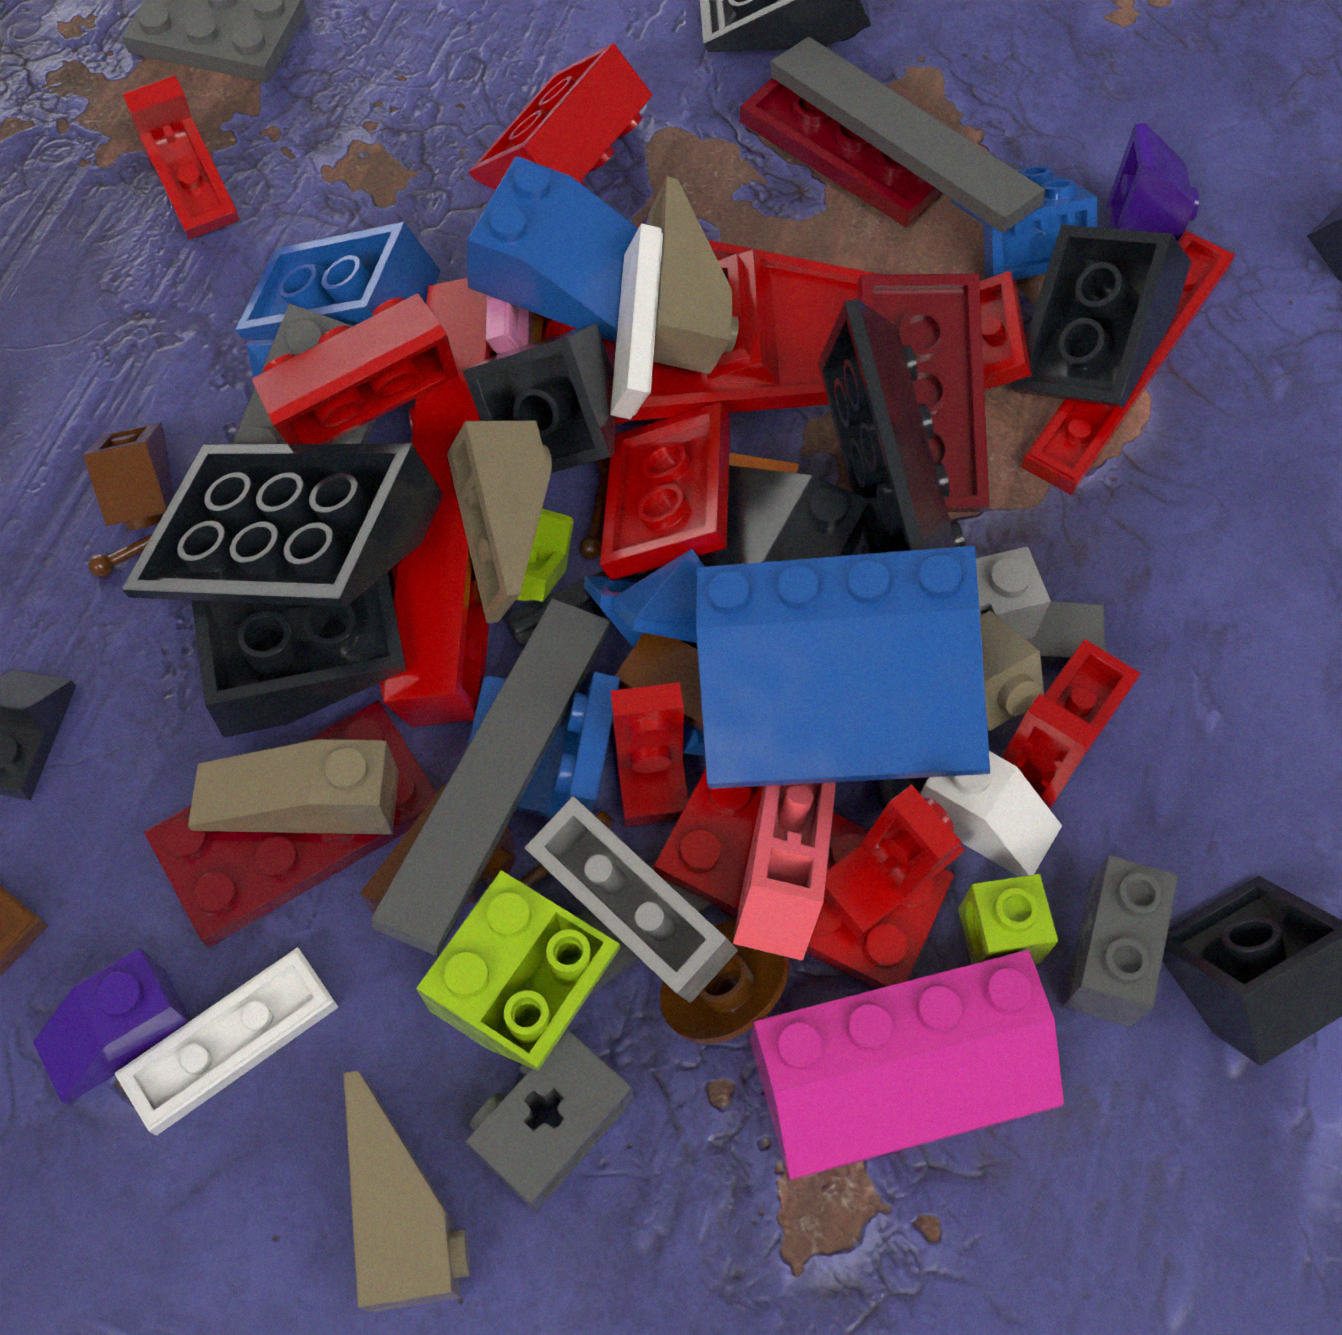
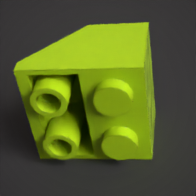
M501 870L416 989L431 1013L486 1049L539 1071L620 950V944Z

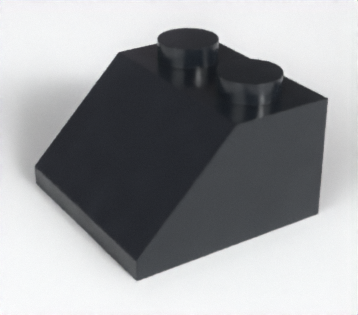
M597 323L493 355L462 370L481 421L537 422L542 445H546L551 454V473L608 458L615 454V416L610 415L614 372Z
M1255 877L1168 928L1162 962L1212 1033L1260 1067L1342 1017V920L1263 877Z

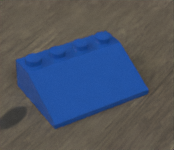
M975 546L697 567L696 634L707 784L710 789L990 774Z

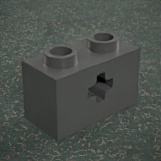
M1112 855L1105 859L1089 880L1062 1007L1129 1028L1154 1007L1178 875Z
M568 1029L561 1036L539 1071L522 1064L520 1072L525 1077L506 1097L501 1093H496L484 1103L474 1115L469 1125L475 1132L465 1141L473 1153L536 1213L634 1102L632 1087ZM559 1101L557 1110L562 1121L561 1124L553 1129L550 1125L543 1123L533 1131L537 1124L532 1114L533 1108L541 1104L544 1108L551 1109Z

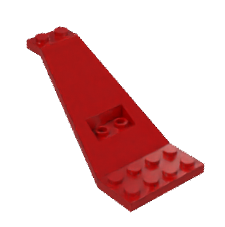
M708 240L732 289V316L737 317L739 320L738 335L733 350L730 353L724 352L711 374L653 362L650 394L631 419L615 416V425L627 421L670 418L720 401L727 413L829 405L818 360L844 302L858 299L857 282L860 275H875L877 273ZM1011 271L979 281L984 390L1032 376L1017 284ZM544 316L542 340L577 328ZM602 338L614 372L616 343Z

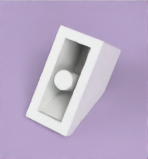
M989 751L990 774L928 778L921 792L922 797L931 798L942 806L951 818L954 833L962 841L961 843L1018 877L1034 875L1062 825L1017 766Z

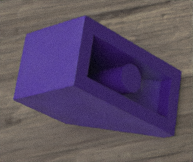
M1146 123L1135 124L1106 203L1111 229L1171 233L1179 241L1188 222L1196 218L1199 206L1198 190L1190 185L1186 163Z
M138 948L73 986L35 1038L33 1044L61 1102L68 1104L113 1077L115 1072L187 1024L191 1019L166 971L146 952Z

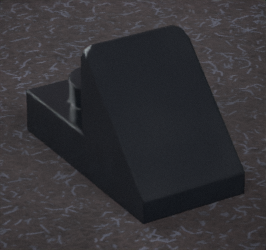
M13 669L0 676V795L31 801L76 688V684L72 680Z

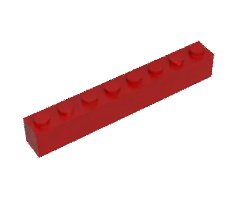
M468 278L428 286L426 305L441 323L448 336L458 376L416 397V403L410 409L411 443L443 493L441 502L422 544L392 569L393 580L396 586L394 607L407 670L380 682L383 702L410 727L474 721L486 671L489 623H486L447 457V452L464 422L481 421L462 370L497 354L486 341L487 295L468 288Z

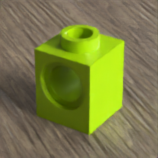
M1040 874L971 884L958 908L971 965L1025 950L1030 951L1035 965L1040 964L1058 942Z

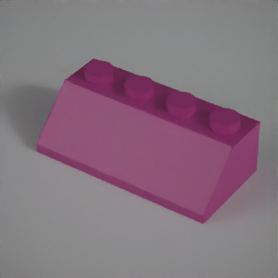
M1029 950L754 1021V1027L751 1032V1047L789 1181L1052 1110L1064 1105L1055 1019Z

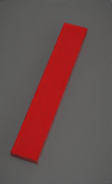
M1186 230L1178 243L1191 260V265L1175 316L1125 406L1118 408L1064 400L1025 454L1021 468L1073 495L1229 269L1235 254Z

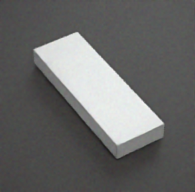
M642 223L624 254L610 415L627 419L635 416L651 392L663 245L662 228Z
M297 947L114 1074L148 1131L157 1136L336 1010L338 1005L304 954Z

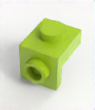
M542 509L521 592L517 600H537L543 602L566 572L574 523L572 517Z

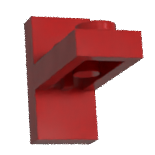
M176 75L123 93L124 101L143 151L151 167H154L188 240L240 221L237 210L191 117L185 94Z
M1086 639L1080 644L1044 695L1040 693L1032 703L1002 756L1004 760L1017 766L1049 809H1051L1074 771L1141 674Z
M680 682L610 691L613 715L612 728L625 828L678 821L689 800L683 765L684 706Z
M911 784L888 803L861 844L827 870L824 899L858 939L953 863L965 851L960 844L962 841L954 833V826L947 812L933 799L923 798Z

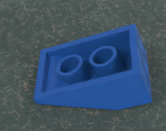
M516 156L467 238L468 288L577 329L597 323L601 337L616 343L624 254L638 228L573 177Z
M405 222L277 248L274 250L235 331L241 338L275 339L289 303L355 326L372 317L373 311L379 305L392 298L403 297L407 299L418 293L426 303L428 286L436 284L441 270Z

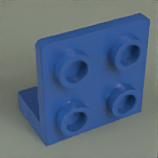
M1031 166L1021 169L1019 173L1045 189L1043 205L1004 233L953 199L952 203L983 224L985 279L1011 271L1014 280L1047 272L1061 225L1097 227V196L1076 185V181L1065 179L1052 171L1051 167Z
M594 672L587 693H574L572 704L515 811L552 819L570 798L574 796L592 812L597 801L613 718L610 691L618 690L620 677ZM491 675L484 677L468 746L506 679Z

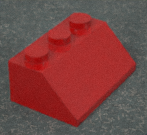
M613 42L554 73L468 173L475 181L496 190L514 158L517 156L567 174L586 187L582 181L589 171L597 170L612 157L614 149L611 145L617 138L625 136L640 123L642 116L639 111L653 94Z
M417 293L407 299L396 297L385 301L373 311L372 317L353 327L342 325L329 330L320 337L318 345L297 356L295 354H285L273 359L264 367L262 374L252 378V382L271 422L287 444H329L457 377L458 371L444 328Z

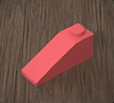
M836 782L763 786L741 890L733 944L803 961L824 901Z

